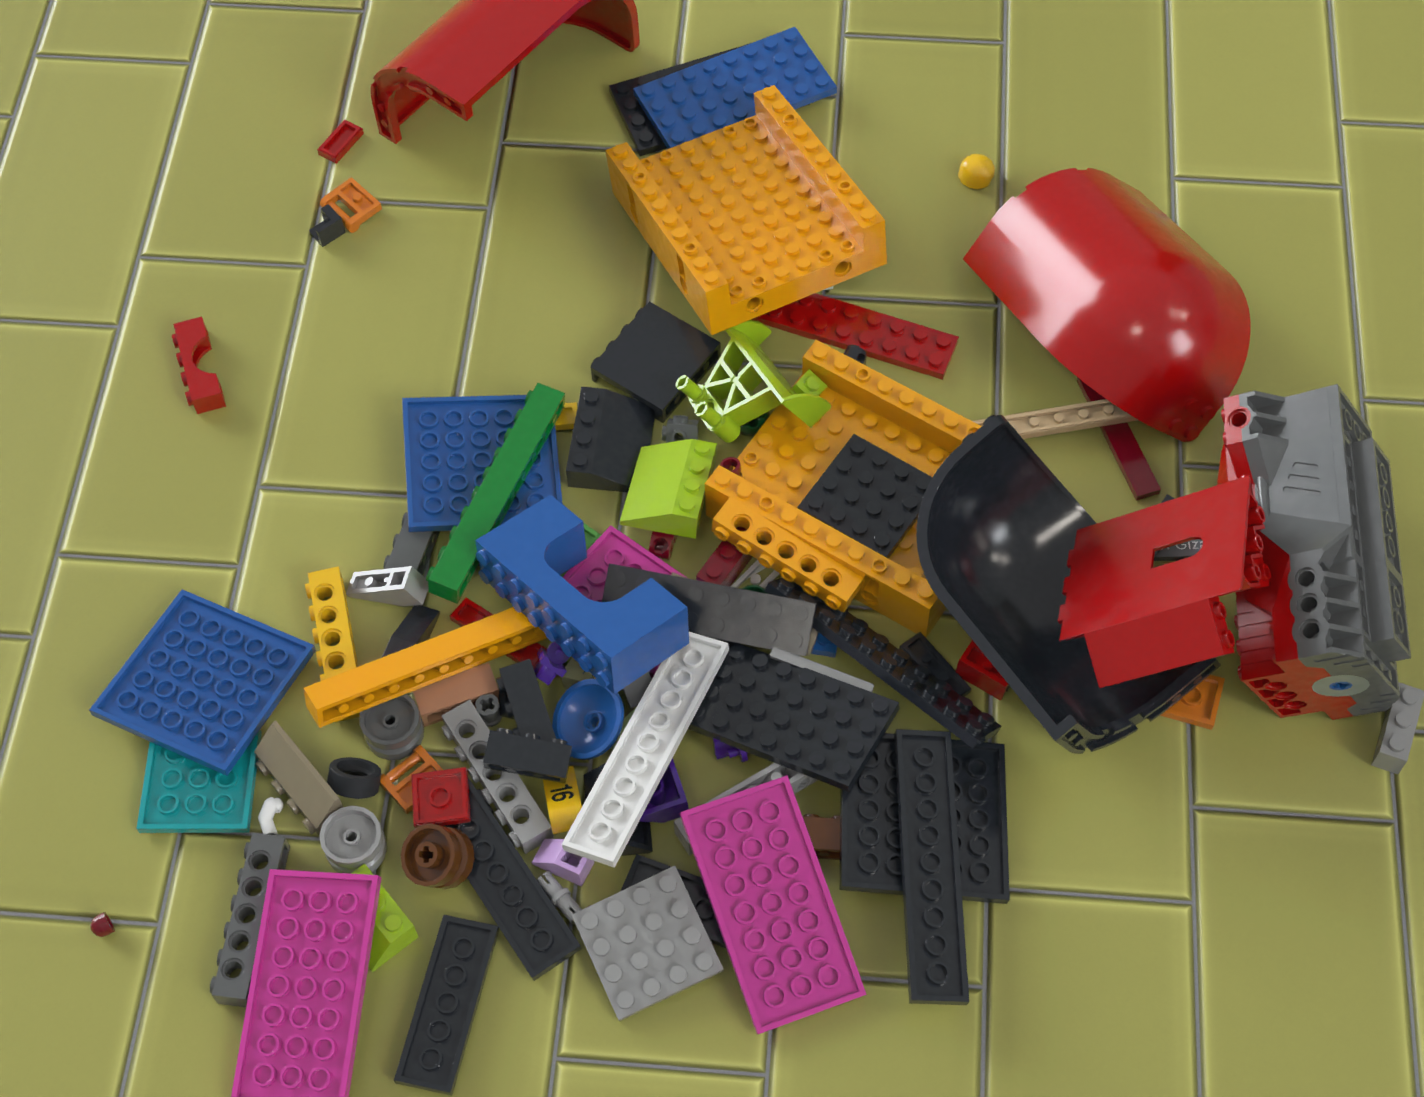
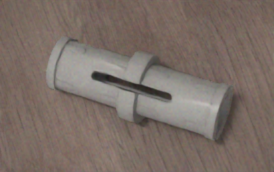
M550 871L543 873L549 884L541 876L537 879L538 883L549 896L554 907H558L572 925L575 924L572 911L576 913L582 909L570 896L571 892L567 888H563Z

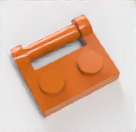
M352 177L325 195L320 201L321 207L329 204L335 210L350 233L356 232L363 222L382 210L381 203ZM340 200L355 215L350 217L335 202Z
M421 745L414 748V753L386 775L381 774L380 786L388 792L406 814L413 810L411 774L443 770ZM420 761L423 762V764L420 767L414 770L411 774H409L397 785L393 784V782H395L408 770L414 767L417 763H419Z

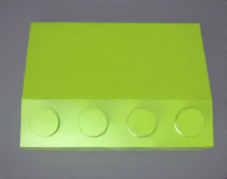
M688 439L641 447L619 525L696 539L705 505V482L714 470L717 443Z

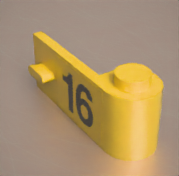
M574 765L569 766L566 784L543 779L553 834L569 831L582 808Z

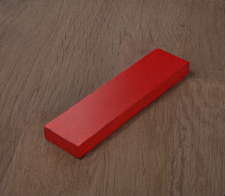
M465 597L450 615V620L462 627L493 614ZM536 642L506 654V656L517 663L530 659L534 669L539 662L537 652L541 647L547 652V648Z

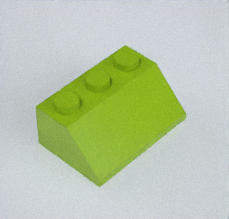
M363 864L351 873L373 875L366 864ZM382 885L380 886L368 966L372 972L419 938L414 925Z

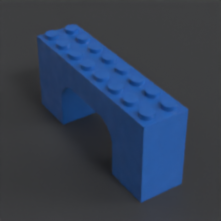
M551 494L475 540L477 547L476 557L480 565L479 575L482 581L495 588L501 598H506L512 603V606L518 613L522 612L534 627H539L551 642L555 641L568 657L572 656L585 672H590L602 687H607L614 694L689 644L687 606L653 578H650L617 600L597 602L586 598L560 576L587 558L583 521Z

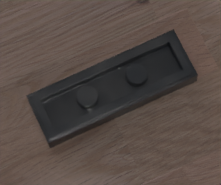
M921 632L899 646V649L907 652L916 663L927 667L931 674L939 680L950 684L952 689L959 695L965 697L971 692L970 686L955 672L952 666Z

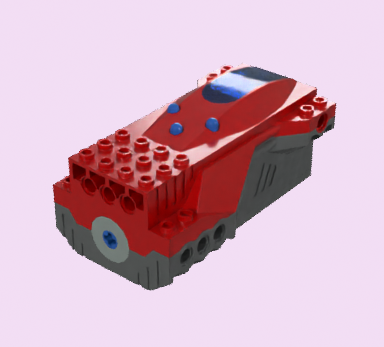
M1338 384L1287 397L1254 390L1223 398L1224 409L1221 410V417L1224 422V444L1221 451L1217 485L1250 475V492L1265 513V529L1256 531V534L1262 539V558L1271 573L1269 580L1271 586L1236 592L1237 615H1234V623L1239 631V640H1236V650L1238 655L1241 656V665L1237 669L1240 681L1244 682L1280 718L1322 711L1332 720L1387 711L1400 697L1396 661L1411 659L1389 459L1375 442L1371 429Z

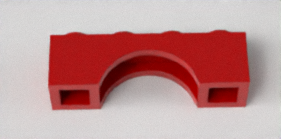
M203 317L174 323L175 334H172L175 348L180 350V353H176L180 368L184 367L185 372H181V378L184 386L189 388V391L185 392L188 405H194L197 414L226 407L217 374L207 373L197 368L200 359L212 350Z

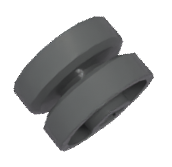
M407 694L360 713V727L369 749L379 758L401 760L414 753L413 749L421 745L424 738V724L415 701Z

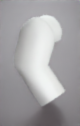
M270 797L262 805L258 821L263 834H278L273 817L275 813H280L283 809V801L280 798Z

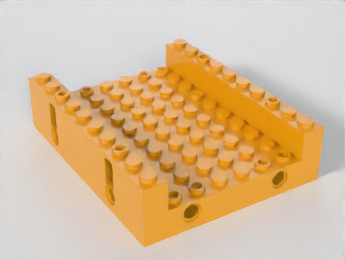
M775 85L754 93L756 115L639 160L627 142L605 150L613 194L711 335L887 264L885 219Z
M815 340L803 356L802 375L799 379L809 369L827 385L819 396L827 400L831 404V408L810 428L783 404L776 407L737 459L741 464L740 476L718 465L705 482L706 516L713 519L731 496L863 577L861 589L854 599L916 634L921 632L926 638L946 610V607L930 587L920 564L916 537L917 520L891 556L887 558L798 509V505L853 434L933 477L946 458L962 444L963 439L967 435L975 433L982 426L830 346ZM761 540L762 545L769 544L767 541ZM788 554L780 555L782 558L785 559L791 558ZM808 567L802 568V570L806 572H813V570ZM831 581L825 582L831 586H835V584Z

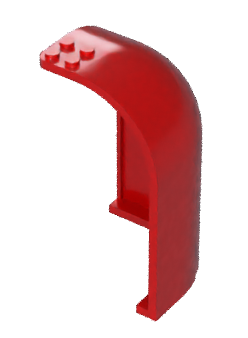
M460 0L373 77L374 82L370 88L371 100L379 134L397 144L402 140L399 126L429 99L437 102L463 120L468 121L473 116L472 105L562 23L589 29L626 51L633 52L640 45L638 13L634 0Z
M1070 168L1050 173L1025 186L1026 190L1016 198L1012 196L997 211L966 253L963 260L1035 338L1061 364L1090 388L1129 415L1158 431L1183 442L1195 440L1224 404L1223 398L1229 397L1242 373L1247 358L1251 335L1250 312L1244 292L1237 280L1142 192L1111 174L1093 168H1087V170Z

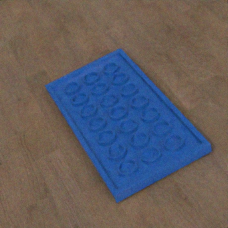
M792 27L633 88V93L664 144L669 149L756 115L754 93L766 87L775 85L794 109H798L836 94L837 86L797 28Z

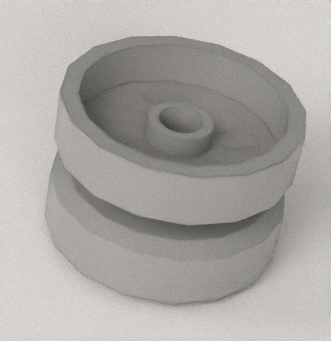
M358 806L340 808L330 814L322 824L319 835L321 848L336 872L351 874L363 864H366L370 871L373 872L385 859L387 852L385 834L374 813L366 808Z

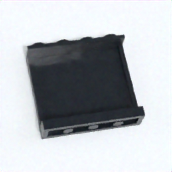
M649 301L644 308H640L637 311L635 318L630 324H626L622 328L620 335L614 341L609 342L604 353L593 360L590 367L592 381L596 382L599 378H602L655 410V419L664 423L687 396L677 389L676 382L678 378L687 375L694 383L698 384L721 357V342Z

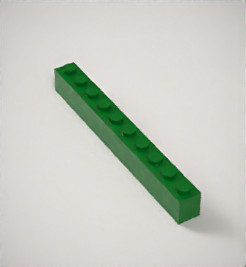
M537 383L533 391L529 390L525 398L523 410L519 409L517 411L513 428L507 429L503 446L498 447L494 453L493 464L491 467H486L482 476L483 482L480 486L474 488L471 496L472 501L469 506L466 505L463 508L459 525L453 526L449 535V543L447 546H442L438 554L436 566H432L427 573L426 581H428L429 593L458 604L479 566V561L476 557L477 547L475 540L501 525L564 409V392L541 383Z

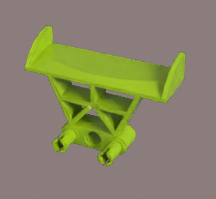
M748 320L725 330L731 339L705 385H697L687 375L679 377L676 382L677 389L688 396L690 404L695 409L694 413L696 416L700 417L707 428L726 443L733 442L739 436L740 426L781 404L810 428L831 408V404L820 396L808 393L797 394L792 389L787 380L759 346L772 333L771 329L755 320ZM746 357L749 363L738 373V370ZM764 380L768 388L754 394L752 391ZM723 399H727L726 405L722 402Z

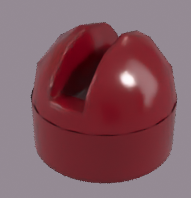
M728 457L721 461L720 466L740 476L741 464L737 458Z
M106 912L97 915L90 924L91 931L99 937L108 936L115 932L114 925Z

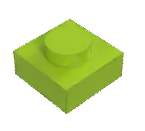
M809 369L792 389L797 394L808 393L819 396L827 385Z

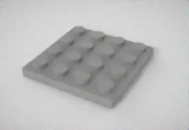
M676 866L670 867L572 914L619 1021L724 971Z

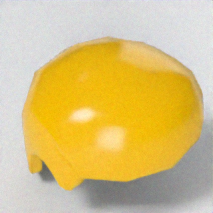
M977 153L966 156L960 165L958 178L968 188H986L994 177L995 167L993 161L987 156Z

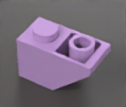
M544 839L532 861V865L550 871L552 874L582 887L594 865V861L564 851L562 848L564 839Z

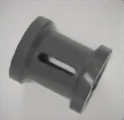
M493 694L481 695L475 703L477 712L487 727L498 725L502 719L499 712L498 698Z

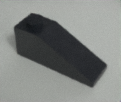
M421 605L414 606L391 636L382 657L429 640L439 618L440 611Z

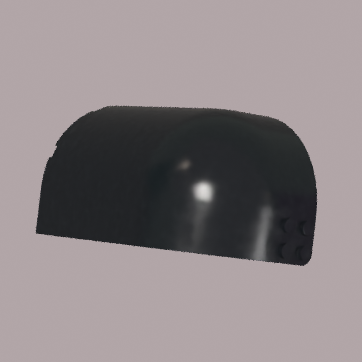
M991 415L983 422L981 428L975 433L967 435L963 439L962 444L946 458L934 474L924 493L919 509L916 533L920 564L930 587L1054 741L1071 753L1083 754L1085 748L1094 752L1133 734L1138 730L1136 725L1146 718L1150 722L1156 719L1217 670L1221 664L1216 658H1211L1099 688L1085 637L1059 641L1062 624L1058 623L1060 605L1066 602V595L1064 596L1062 592L1064 579L1070 576L1071 568L1067 567L1069 550L1074 549L1076 532L1078 529L1097 523L1037 456L1003 415Z

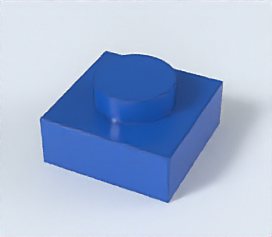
M819 633L811 654L835 658L837 646Z

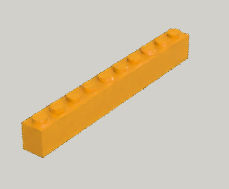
M511 607L304 687L306 707L318 727L321 728L547 639V637L539 627H534L522 612L518 613L514 607Z

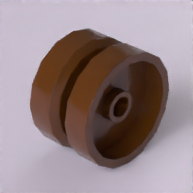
M429 823L418 826L411 831L403 843L401 851L402 868L407 878L417 885L440 889L454 888L464 882L472 871L474 863L473 845L469 837L459 829Z

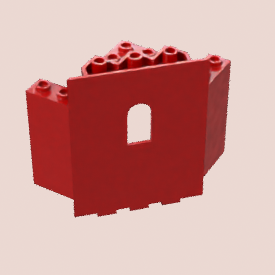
M1250 475L1077 530L1074 549L1069 550L1067 567L1071 568L1070 576L1064 579L1062 594L1066 595V602L1060 605L1058 623L1062 624L1059 641L1085 637L1099 688L1235 653L1233 648L1235 645L1234 636L1228 630L1225 620L1227 617L1226 608L1220 602L1219 596L1271 586L1269 582L1271 573L1262 558L1263 542L1261 537L1256 534V531L1265 529V513L1250 492ZM1195 539L1203 541L1202 548L1195 555L1153 568L1155 551Z

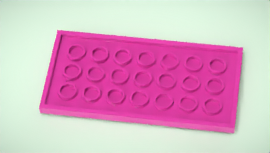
M788 775L679 813L757 1035L867 995Z
M270 869L231 1097H349L382 880L379 875Z

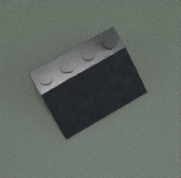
M581 387L566 467L568 487L628 493L641 447L650 446L652 442L655 410L638 400L608 389Z

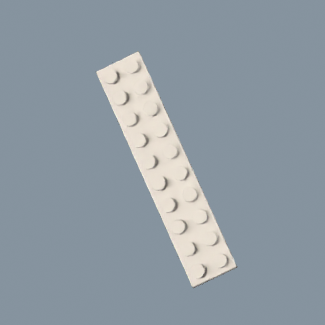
M689 632V644L661 662L562 843L564 851L615 868L729 651L728 643Z

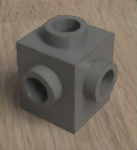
M675 415L673 419L669 418L667 426L663 425L662 441L669 443L688 439L698 440L699 420H688V416Z

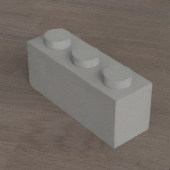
M1400 682V697L1385 712L1371 766L1395 774L1400 773L1408 760L1424 699V690Z

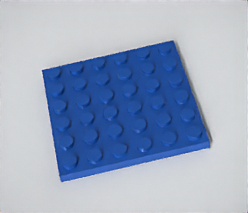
M526 395L402 398L409 532L451 531L454 525H459L463 508L466 505H470L474 488L480 486L483 482V473L487 466L491 467L493 464V456L496 449L503 446L507 429L513 428L517 411L519 409L523 410ZM555 426L501 524L550 494L562 503Z
M182 589L89 711L96 718L228 776L316 652L313 644Z

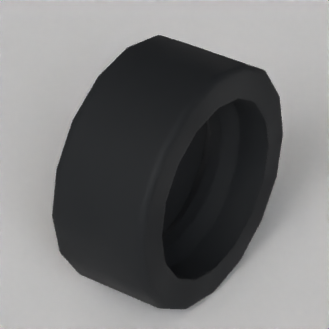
M339 758L333 760L329 765L327 783L339 796L353 799L373 797L379 792L381 768L377 764L361 758Z

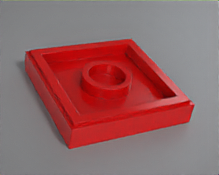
M466 767L411 774L413 823L415 828L429 823L445 826L471 822L468 770Z

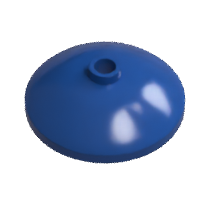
M596 679L582 680L566 690L556 705L552 727L556 739L565 740L568 742L567 745L572 746L571 757L580 760L594 759L612 747L623 726L624 707L622 699L618 692L616 694L612 693L607 687H602Z

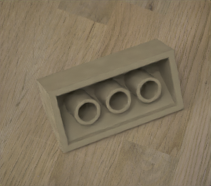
M274 721L254 751L259 760L255 764L264 776L269 774L273 778L271 784L280 796L283 793L286 794L289 798L286 803L295 815L298 813L302 814L305 818L302 823L312 835L316 832L320 835L322 824L328 816L343 808V805L337 794L277 721Z

